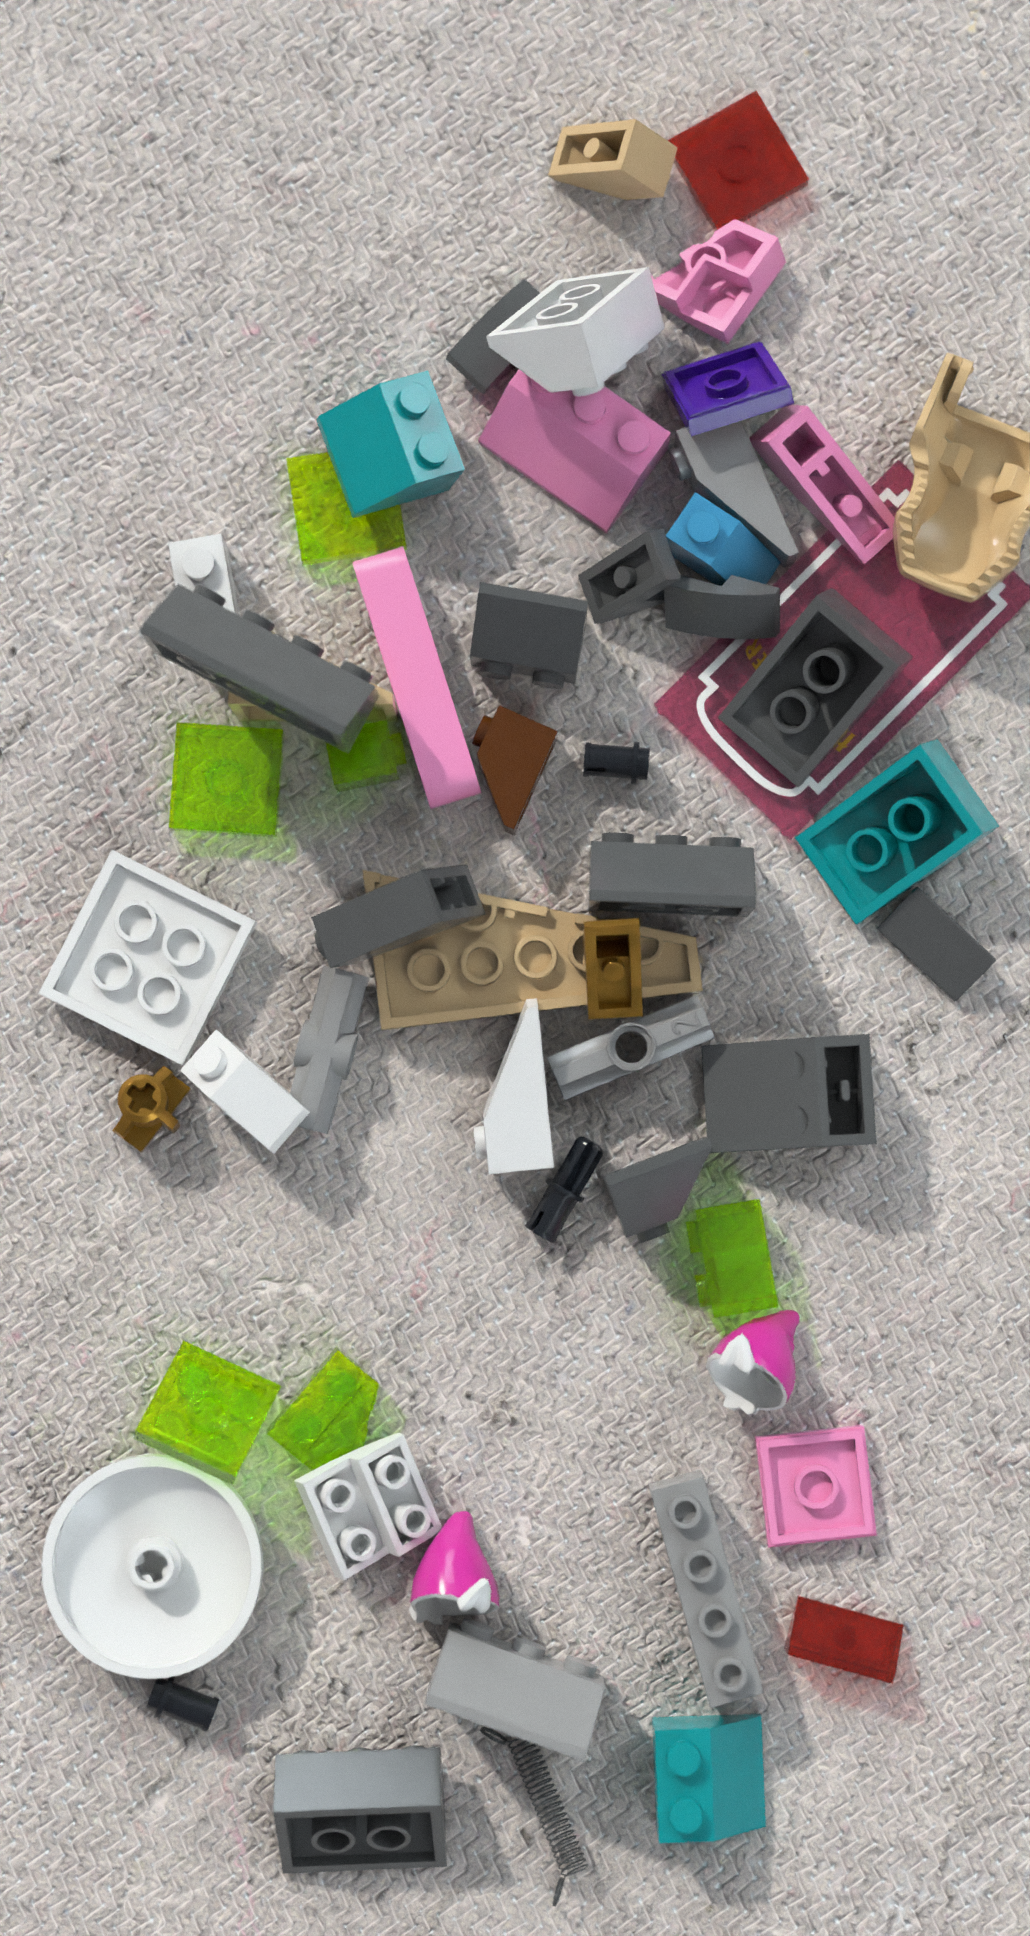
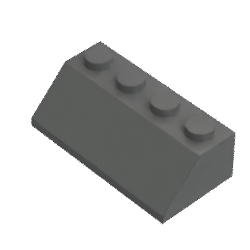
M178 584L143 623L139 633L154 653L348 754L379 697L377 687L370 683L373 675L363 668L345 660L341 667L321 658L324 650L313 642L298 635H294L290 642L272 633L275 625L271 621L250 610H245L243 616H240L224 608L223 606L226 602L224 597L199 584L196 585L193 591Z

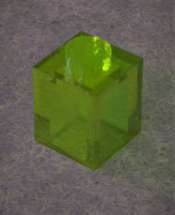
M387 720L364 724L349 754L325 742L333 784L337 792L400 780L397 766L407 764L401 732L391 734Z

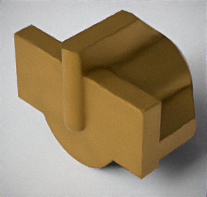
M165 1066L161 1067L154 1076L139 1074L130 1077L119 1089L118 1106L123 1115L112 1131L142 1153L162 1126L172 1133L178 1130L180 1123L172 1113L190 1092L191 1088L175 1077L173 1072Z

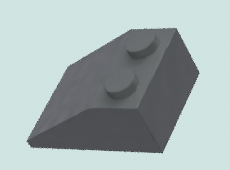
M831 588L815 596L719 715L718 719L795 786L800 787L882 696L912 660L913 656L835 589Z

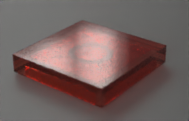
M757 90L667 140L678 147L673 163L714 232L734 219L740 222L748 220L808 186L809 177Z

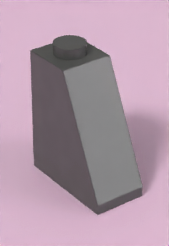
M466 864L421 869L311 918L316 929L315 942L321 955L327 959L329 967L335 968L362 962L486 914Z

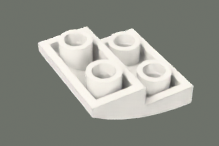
M401 1433L388 1436L351 1451L294 1481L335 1577L342 1580L348 1579L388 1554L397 1557L402 1556L438 1534L442 1528L405 1437Z

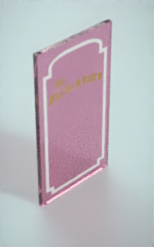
M897 460L871 486L894 517L911 491L914 474L908 469L907 465ZM827 530L772 585L780 588V633L775 638L764 639L719 638L653 706L657 709L658 714L664 716L780 830L783 836L791 840L1030 600V584L1025 583L1012 571L1002 582L980 599L972 603L965 602L925 588L901 576L897 567L893 539L864 565ZM833 588L912 655L913 658L882 696L800 787H797L719 720L718 717L815 596Z

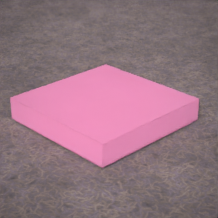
M863 1425L755 1436L768 1548L877 1536Z

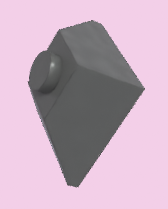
M709 1137L697 1139L602 1176L626 1238L636 1234L639 1243H643L670 1232L667 1222L678 1218L710 1153L712 1145Z

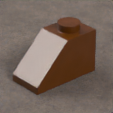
M499 705L493 718L487 715L483 716L472 744L480 747L477 752L478 763L504 831L515 836L558 740V731Z

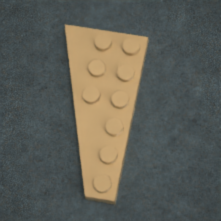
M362 870L365 894L400 879ZM478 893L486 915L373 957L381 1030L521 1014L526 999L537 998L539 1012L587 1006L583 942L584 921H600L604 919ZM640 926L642 999L702 992L696 937Z

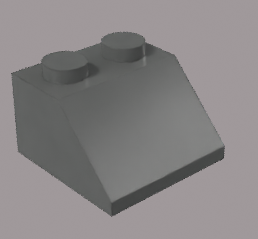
M480 582L470 650L471 666L480 667L479 674L494 679L509 680L511 679V673L533 676L532 683L545 688L563 689L564 682L575 684L587 621L588 601Z

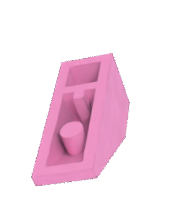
M789 405L783 407L749 438L754 449L777 478L861 564L865 565L893 539L895 517L808 406Z

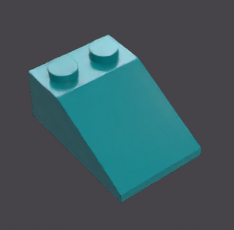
M936 739L919 744L796 836L795 839L857 925L957 858L1000 826L943 745Z

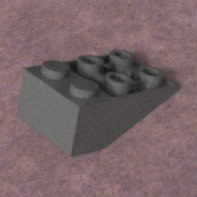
M870 1034L701 1046L706 1134L712 1145L710 1153L877 1144Z

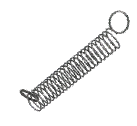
M481 1727V1733L489 1739L503 1745L506 1742H510L508 1747L513 1748L510 1752L515 1754L513 1756V1759L517 1760L515 1764L519 1766L518 1771H522L520 1776L524 1777L522 1781L526 1783L525 1788L529 1789L527 1793L531 1795L530 1800H534L532 1805L536 1806L534 1810L538 1812L539 1822L543 1823L542 1829H546L544 1834L548 1835L546 1839L550 1841L549 1846L552 1847L553 1856L558 1858L556 1863L560 1864L558 1868L562 1870L561 1875L564 1876V1878L559 1877L552 1905L556 1907L565 1878L585 1870L589 1865L579 1866L586 1861L585 1858L577 1860L584 1855V1853L575 1854L581 1850V1847L571 1849L559 1857L555 1856L558 1852L575 1847L579 1841L569 1843L558 1851H553L556 1846L573 1841L577 1836L567 1837L557 1844L551 1845L552 1841L564 1838L572 1834L574 1830L563 1832L553 1839H548V1837L570 1828L572 1824L561 1826L551 1833H546L548 1829L568 1822L569 1818H565L547 1828L543 1827L546 1823L566 1816L567 1812L555 1815L546 1822H541L544 1817L564 1810L565 1807L553 1809L544 1816H539L542 1811L560 1805L562 1801L549 1804L542 1810H536V1808L558 1799L560 1795L547 1798L540 1804H534V1802L556 1793L557 1789L548 1791L538 1798H531L534 1794L546 1791L555 1785V1783L538 1789L534 1793H529L532 1788L544 1785L553 1779L547 1778L532 1787H527L530 1782L542 1779L550 1774V1772H546L534 1777L530 1781H524L527 1777L548 1768V1766H544L532 1771L528 1775H522L525 1771L545 1763V1760L520 1770L521 1766L542 1758V1754L530 1758L522 1764H517L519 1760L537 1754L541 1749L533 1750L520 1758H515L517 1754L530 1750L537 1745L532 1744L518 1752H512L515 1748L530 1742L523 1741L516 1746H510L513 1742L521 1739L516 1738L508 1741L498 1732ZM487 1732H490V1733H492V1734L498 1736V1737L501 1738L503 1741H501V1740H499V1739H497V1738L491 1736V1735L488 1734ZM578 1849V1850L575 1851V1852H572V1853H570V1854H567L568 1852H571V1851H573V1850ZM575 1854V1855H573V1856H570L569 1858H567V1859L564 1860L563 1862H558V1860H559L560 1858H564V1857H567V1856H569V1855ZM580 1855V1856L577 1857V1858H574V1859H572V1860H569L570 1858H573V1857H575V1856ZM577 1860L575 1862H572L565 1868H560L562 1864H566L568 1862ZM582 1861V1862L579 1863V1864H576V1865H574V1866H571V1865H573L574 1863H577V1862ZM579 1866L571 1870L569 1873L563 1874L564 1870Z

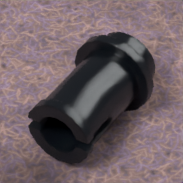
M586 742L583 776L631 779V784H636L637 779L647 780L650 748H641L640 742H634V747L600 745Z
M169 1677L168 1680L163 1678L156 1679L146 1705V1709L155 1712L154 1718L159 1719L162 1714L207 1732L219 1698H213L174 1683L175 1677Z

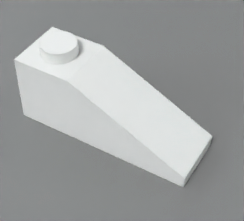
M537 998L526 999L483 1109L484 1126L474 1127L476 1158H487L489 1174L554 1168Z

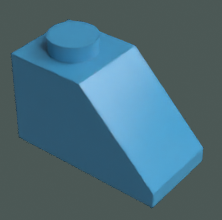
M696 492L666 534L673 557L715 585L722 586L731 575L767 584L781 563L739 520Z

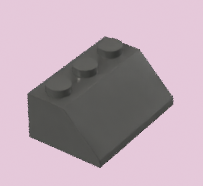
M602 833V841H591L588 911L748 917L756 907L754 848L741 847V839L733 837L709 838V846L687 845L688 837L681 835H656L654 844L634 843V835L629 833Z
M411 1745L402 1749L388 1750L353 1748L342 1752L317 1753L311 1750H300L293 1754H276L273 1816L283 1874L447 1867L441 1747L426 1748L419 1745Z

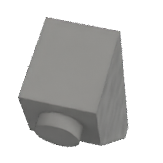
M742 421L692 437L686 427L677 430L674 439L675 449L669 451V455L680 481L689 479L694 493H698L739 520L781 562L780 565L786 568L793 565L799 551Z

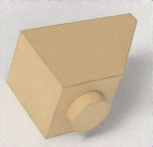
M637 119L564 126L561 129L548 176L558 182L623 200L662 198L670 179L678 147Z

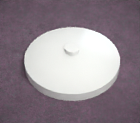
M143 1454L127 1457L104 1466L76 1486L57 1510L47 1532L42 1554L44 1594L52 1617L62 1634L83 1656L100 1667L120 1675L142 1679H162L188 1673L207 1664L227 1649L240 1634L255 1608L260 1594L264 1569L263 1548L257 1524L244 1499L235 1488L210 1468L187 1458L167 1454Z

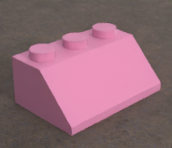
M518 370L508 383L479 437L478 443L607 533L668 450L671 432L605 386L600 391L586 396H574L572 390L550 393L521 370Z

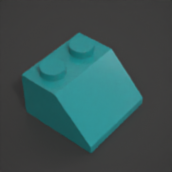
M428 370L379 383L319 415L316 419L352 518L449 491L465 470Z
M761 1714L652 1717L655 1812L659 1843L715 1842L766 1827Z

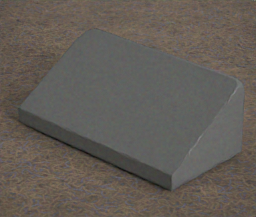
M919 887L914 888L876 928L954 1002L996 962V959Z

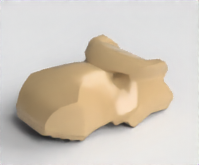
M947 352L909 442L914 464V480L908 497L894 518L893 541L897 567L901 576L935 592L972 603L1002 582L1015 569L1020 560L1022 541L1030 527V433L957 405L967 378L974 370V362Z

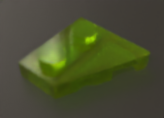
M336 1346L266 1429L267 1435L313 1471L336 1458L364 1446L368 1432L367 1425L370 1413L374 1408L379 1382Z

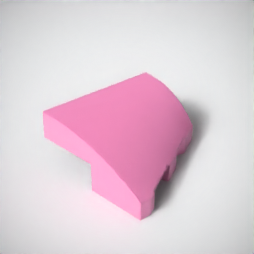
M734 219L715 231L709 241L693 245L681 252L679 256L682 262L656 279L652 277L659 305L697 329L728 344L786 264V260L778 237Z

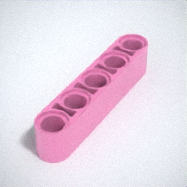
M402 546L352 562L430 809L481 794L477 775L404 547Z

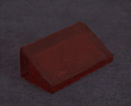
M797 1595L784 1650L793 1657L887 1683H893L897 1670L904 1625Z

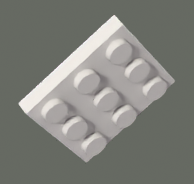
M111 850L38 994L184 1066L192 1054L257 922Z

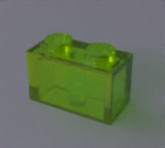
M753 1198L692 1209L694 1220L685 1222V1230L690 1254L700 1252L703 1274L694 1275L699 1308L709 1306L710 1315L713 1318L779 1307L760 1199Z

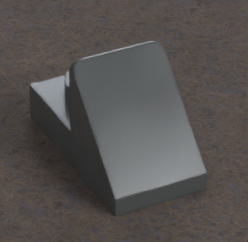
M663 529L647 530L578 575L594 624H602L665 603L664 589L681 579Z

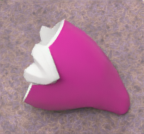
M781 1310L767 1316L752 1319L731 1331L718 1343L708 1357L706 1367L714 1384L725 1396L723 1406L733 1411L741 1409L747 1415H757L760 1410H778L786 1405L794 1389L796 1379L793 1341L796 1327L800 1323L799 1314L796 1311Z
M467 1511L455 1512L445 1522L429 1545L413 1579L410 1599L411 1606L409 1608L413 1620L417 1623L427 1620L434 1625H443V1615L474 1616L492 1613L499 1608L500 1594L497 1581L476 1539L473 1517Z

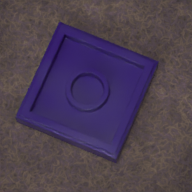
M760 341L674 368L661 374L665 391L691 437L794 404L791 386Z

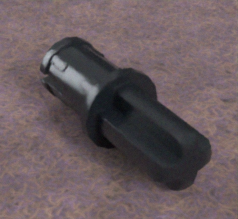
M581 1136L575 1140L554 1179L548 1177L545 1181L549 1186L530 1219L526 1222L525 1227L545 1240L555 1243L576 1203H582L585 1199L581 1193L604 1153V1150L598 1144Z

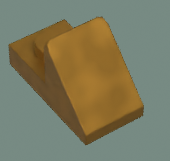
M639 918L584 921L583 942L588 1019L643 1016Z

